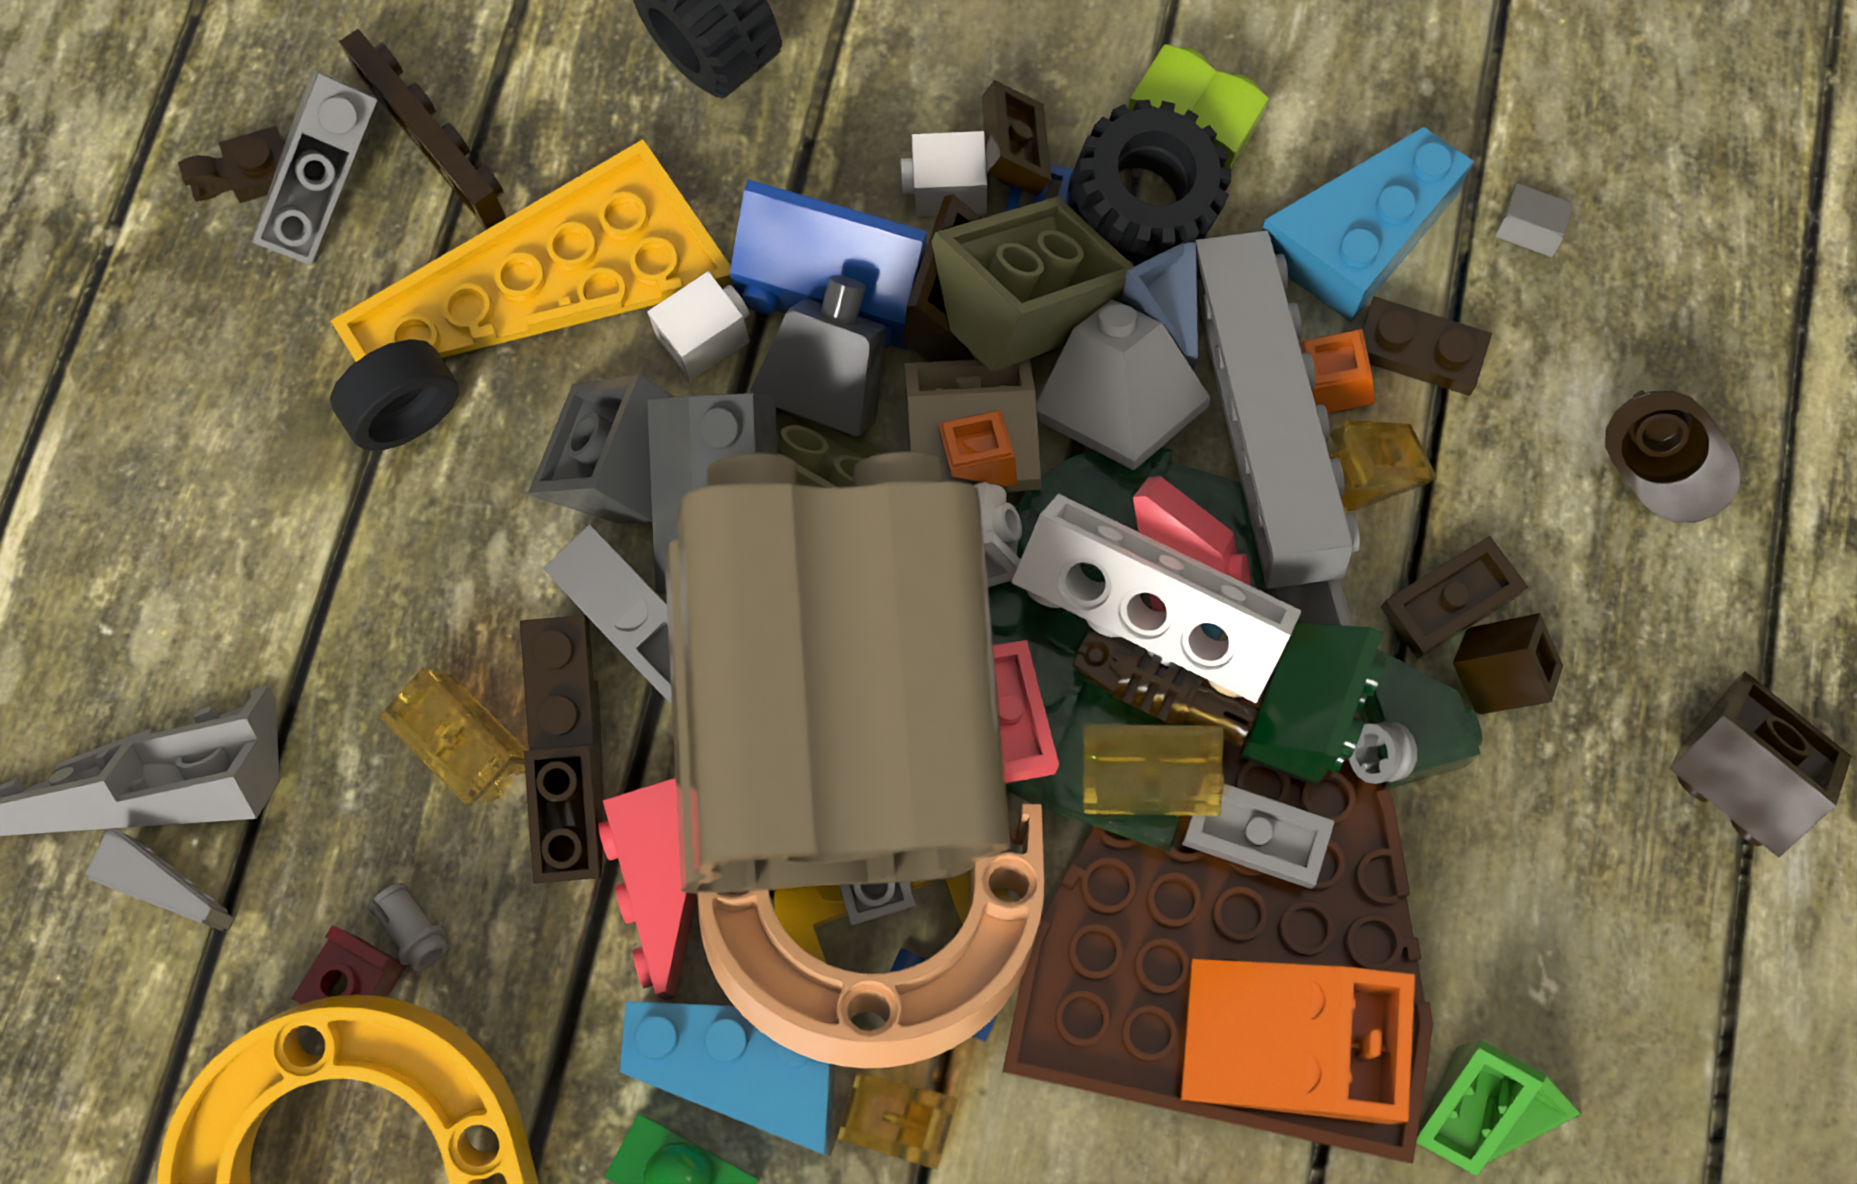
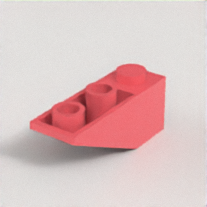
M673 778L603 800L608 820L598 823L601 841L609 861L618 858L625 883L615 886L621 914L626 924L636 921L642 947L632 950L640 983L644 989L653 986L655 994L665 1001L675 998L697 896V893L681 892L676 779Z

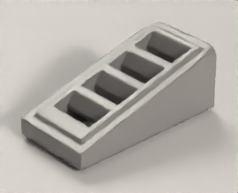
M112 828L105 833L85 873L91 881L220 931H224V929L229 930L234 920V917L227 912L226 908L141 841Z

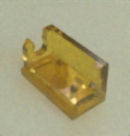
M422 668L379 715L467 806H472L476 801L492 802L503 796L504 792L498 786L506 777L513 773L515 775L525 774L524 751L528 750L452 674Z
M1083 724L1084 814L1221 816L1224 775H1222L1223 726Z

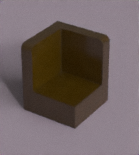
M1541 613L1468 628L1464 633L1453 661V665L1473 709L1478 714L1552 702L1563 668L1562 661Z

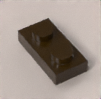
M994 80L982 95L987 173L993 175L1006 186L1018 187L1035 196H1039L1051 182L1044 104Z
M1376 296L1373 297L1362 326L1370 365L1467 396L1472 394L1477 385L1492 336L1490 332Z
M1488 536L1385 600L1380 608L1416 658L1420 659L1522 595L1528 586L1491 536Z

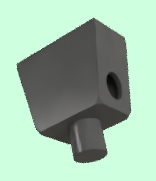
M831 275L823 303L804 299L790 307L754 380L750 393L775 395V407L859 437L875 422L877 416L886 328L880 323L858 316L866 285L849 277Z

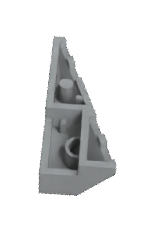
M269 685L251 690L250 699L246 705L226 713L219 714L211 705L194 712L195 724L156 733L150 728L57 763L54 768L55 773L48 780L24 788L17 779L1 784L0 836L257 819L280 782L276 701Z

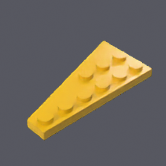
M642 139L330 321L356 362L368 353L389 343L407 339L427 341L437 350L441 358L657 305L708 271L721 288H725L728 285L733 286L730 275L731 265Z

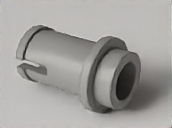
M397 883L391 885L374 898L375 902L369 904L368 910L378 919L398 947L397 959L400 964H410L414 971H420L437 962L448 950V945L444 941L446 937L445 929L441 925H433L409 893V888L406 884Z

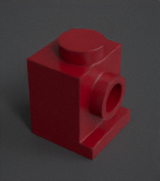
M332 925L325 936L328 938V941L291 999L299 1004L332 997L330 992L342 973L346 975L348 983L346 990L340 996L370 995L388 997L407 965L400 964L394 957L353 933Z

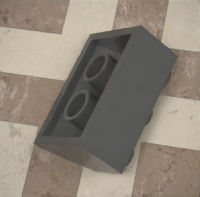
M748 393L682 396L647 400L655 592L666 593L665 555L669 542L678 539L677 514L681 500L684 495L691 491L708 487V466L719 459L735 455H777L775 395Z

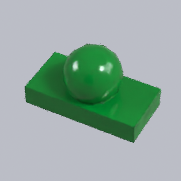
M639 1113L604 1176L616 1184H758L760 1181L757 1177Z

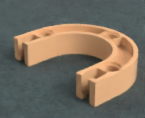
M1023 804L1017 828H1010V843L1022 845V855L1007 852L973 861L974 868L969 870L970 910L957 935L933 957L904 970L883 974L855 973L830 966L814 958L797 945L786 933L773 910L768 890L744 891L735 894L698 893L702 942L708 962L719 985L738 1011L759 1031L778 1044L798 1054L821 1062L846 1067L885 1068L912 1064L932 1058L956 1047L976 1034L997 1015L1016 990L1026 970L1040 924L1044 902L1042 804ZM1000 888L1010 889L1016 892L1021 899L1015 902L1002 901L995 897L992 891ZM870 1012L881 1017L885 1025L878 1030L865 1031L854 1026L850 1019L858 1013Z

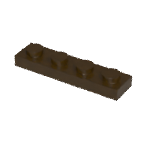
M359 29L341 39L339 43L356 74L485 230L506 219L505 213L497 197L504 193V190L496 177L484 163L474 168L465 157V155L470 153L467 144L451 123L448 122L440 127L434 120L432 115L437 111L422 88L416 82L408 87L398 77L404 73L403 69L386 45L380 43L373 47Z

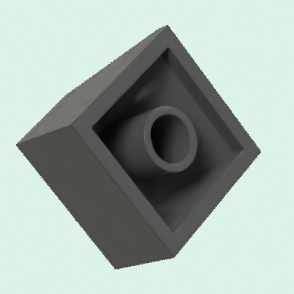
M640 374L572 384L528 493L538 499L619 524L652 522L647 400L675 396Z

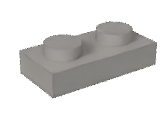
M1204 777L1182 845L1312 889L1317 883L1335 821Z

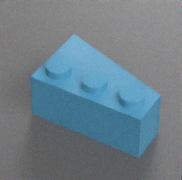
M1422 127L1265 219L1261 231H1269L1274 253H1282L1284 255L1288 278L1352 322L1457 197L1474 161L1427 128Z
M626 1001L620 1073L823 1155L830 1156L835 1064L806 1057L778 1044L759 1031L735 1006Z

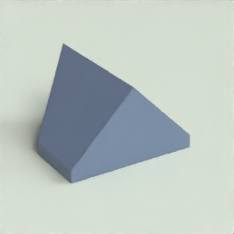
M1183 242L1128 269L1121 304L1130 306L1134 310L1162 322L1194 371L1198 358L1196 243L1187 242L1184 244Z

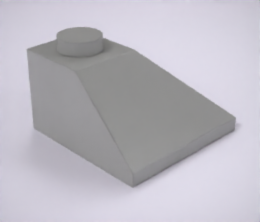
M1111 299L1072 330L1036 403L1037 421L1135 470L1207 409L1210 403V396L1162 322Z

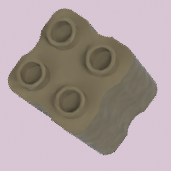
M916 452L887 453L869 457L858 462L853 468L855 487L824 488L797 485L796 463L790 458L774 454L735 455L711 463L707 468L708 487L691 491L683 496L677 514L678 539L669 542L665 555L681 892L726 893L822 885H864L937 880L959 876L974 868L973 861L996 856L1011 848L979 490L975 486L966 483L942 482L941 462L937 457Z

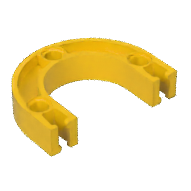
M370 995L333 996L292 1007L269 1018L218 1054L193 1081L171 1119L162 1146L157 1184H251L250 1164L254 1140L265 1115L277 1099L286 1092L311 1082L341 1078L355 1079L381 1086L409 1103L425 1120L435 1136L443 1157L449 1184H482V1179L495 1173H502L507 1184H539L516 1100L506 1079L481 1046L462 1029L444 1017L423 1007L402 1000ZM308 1025L322 1033L326 1048L323 1056H314L302 1049L298 1041L300 1026ZM472 1125L490 1127L499 1139V1149L494 1152L485 1153L474 1148L468 1139V1127Z

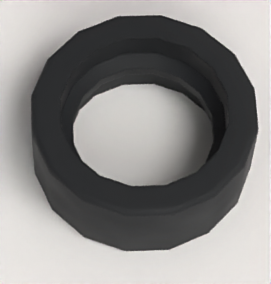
M407 339L389 343L376 349L351 365L335 383L330 395L332 410L355 445L366 451H383L408 443L437 425L453 408L459 395L457 380L431 344L425 340Z

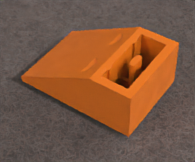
M1192 959L1181 1100L1382 1124L1409 1122L1415 975L1344 966Z

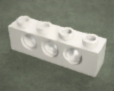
M1060 494L1040 514L1011 582L1027 590L1028 595L1033 600L1051 608L1062 607L1086 619L1089 626L1100 634L1116 638L1123 637L1147 649L1151 657L1156 654L1163 658L1161 664L1170 666L1171 662H1174L1206 678L1209 684L1220 693L1236 698L1245 697L1255 703L1261 695L1301 613V610ZM1080 563H1090L1099 568L1104 575L1105 582H1095L1085 576ZM1140 593H1151L1158 596L1164 602L1167 611L1160 612L1148 608L1143 603ZM1212 623L1218 625L1226 632L1229 640L1217 641L1209 638L1203 632L1200 624Z

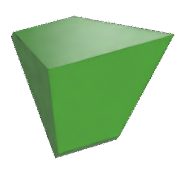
M1480 1039L1456 1047L1418 1128L1416 1143L1478 1176L1487 1163L1578 1117L1581 1113L1544 1073Z

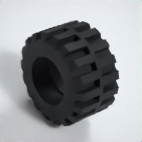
M633 0L643 24L666 57L692 83L717 98L729 96L781 52L782 39L767 0Z
M1150 100L1136 101L1132 111L1123 104L1112 110L1109 120L1102 117L1094 125L1090 136L1087 135L1069 180L1068 189L1072 192L1067 201L1068 206L1079 214L1084 221L1127 260L1134 261V266L1183 242L1185 244L1187 242H1195L1198 239H1204L1225 206L1229 195L1225 191L1231 183V170L1223 168L1229 157L1225 146H1214L1213 142L1217 133L1210 125L1203 129L1196 124L1199 115L1187 109L1185 115L1174 112L1175 103L1162 101L1159 108H1152ZM1130 168H1143L1159 174L1173 189L1177 202L1167 205H1154L1139 200L1126 189L1119 172Z

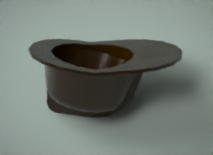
M1640 390L1633 395V398L1629 399L1614 412L1605 429V448L1612 463L1622 474L1639 500L1657 516L1672 522L1696 523L1714 517L1731 504L1740 487L1741 466L1732 446L1705 408L1690 396L1674 391H1650L1645 393L1643 390Z

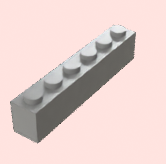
M1268 230L1195 240L1198 308L1266 587L1270 589L1345 578L1351 553L1359 550V528L1354 513L1344 512L1340 497L1343 496L1345 487L1343 468L1339 458H1330L1326 445L1330 436L1328 413L1324 404L1316 405L1312 393V390L1315 388L1314 362L1309 352L1301 353L1298 342L1302 331L1301 316L1297 303H1288L1285 290L1288 287V270L1285 257L1282 253H1274Z

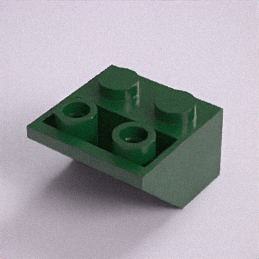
M1296 622L1271 673L1240 758L1312 786H1316L1329 770L1338 773L1345 757L1350 759L1353 755L1364 727L1365 720L1355 717V711H1361L1367 695L1373 696L1385 668L1387 658L1376 654L1383 632L1371 627Z

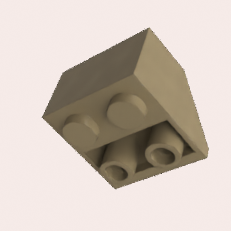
M977 359L904 363L909 452L924 453L937 457L941 462L942 482H960L970 485L982 483L951 476L938 423L1001 410L1015 454L1017 472L1016 485L1001 487L1004 488L1007 495L1026 490H1041L1036 392L1030 359L995 372H991Z

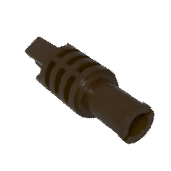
M1093 630L1088 631L1073 661L1075 671L1113 695L1114 698L1173 726H1176V724L1183 726L1188 721L1235 743V746L1241 748L1259 708L1251 707L1204 685V677L1174 662H1171L1170 666L1161 664L1163 658L1156 654L1151 657L1147 649L1133 642L1105 636Z

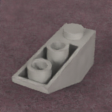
M313 69L286 139L252 243L310 266L312 265L377 102V99L371 93Z

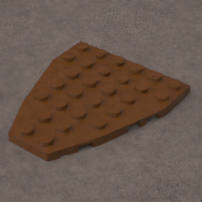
M1205 678L1203 684L1214 689ZM1268 681L1256 703L1245 697L1231 698L1251 707L1259 708ZM1355 711L1354 716L1360 718L1359 712ZM1163 721L1132 758L1040 919L1033 949L1020 982L1002 1073L1412 1164L1415 1156L1433 1019L1430 1002H1425L1418 965V960L1422 959L1418 937L1413 936L1407 897L1410 895L1396 811L1388 788L1384 789L1382 783H1367L1359 778L1351 768L1349 758L1346 757L1338 773L1329 770L1316 786H1312L1240 758L1251 727L1240 748L1235 746V743L1188 721L1183 726L1179 724L1173 726ZM1204 777L1335 821L1316 885L1310 889L1182 845ZM1207 959L1344 966L1414 974L1409 1122L1382 1124L1181 1100L1191 960Z

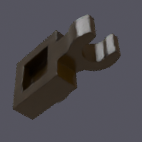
M273 126L219 142L222 158L197 155L179 161L178 165L183 182L186 186L190 185L195 201L209 200L221 193L233 190L238 201L244 203L268 195L285 143L277 126Z

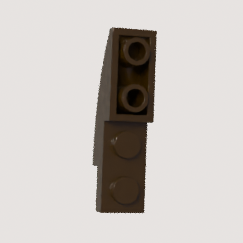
M586 615L520 620L529 750L524 751L533 884L601 878L603 844L598 828V823L603 822L601 720L598 681H594L589 618Z

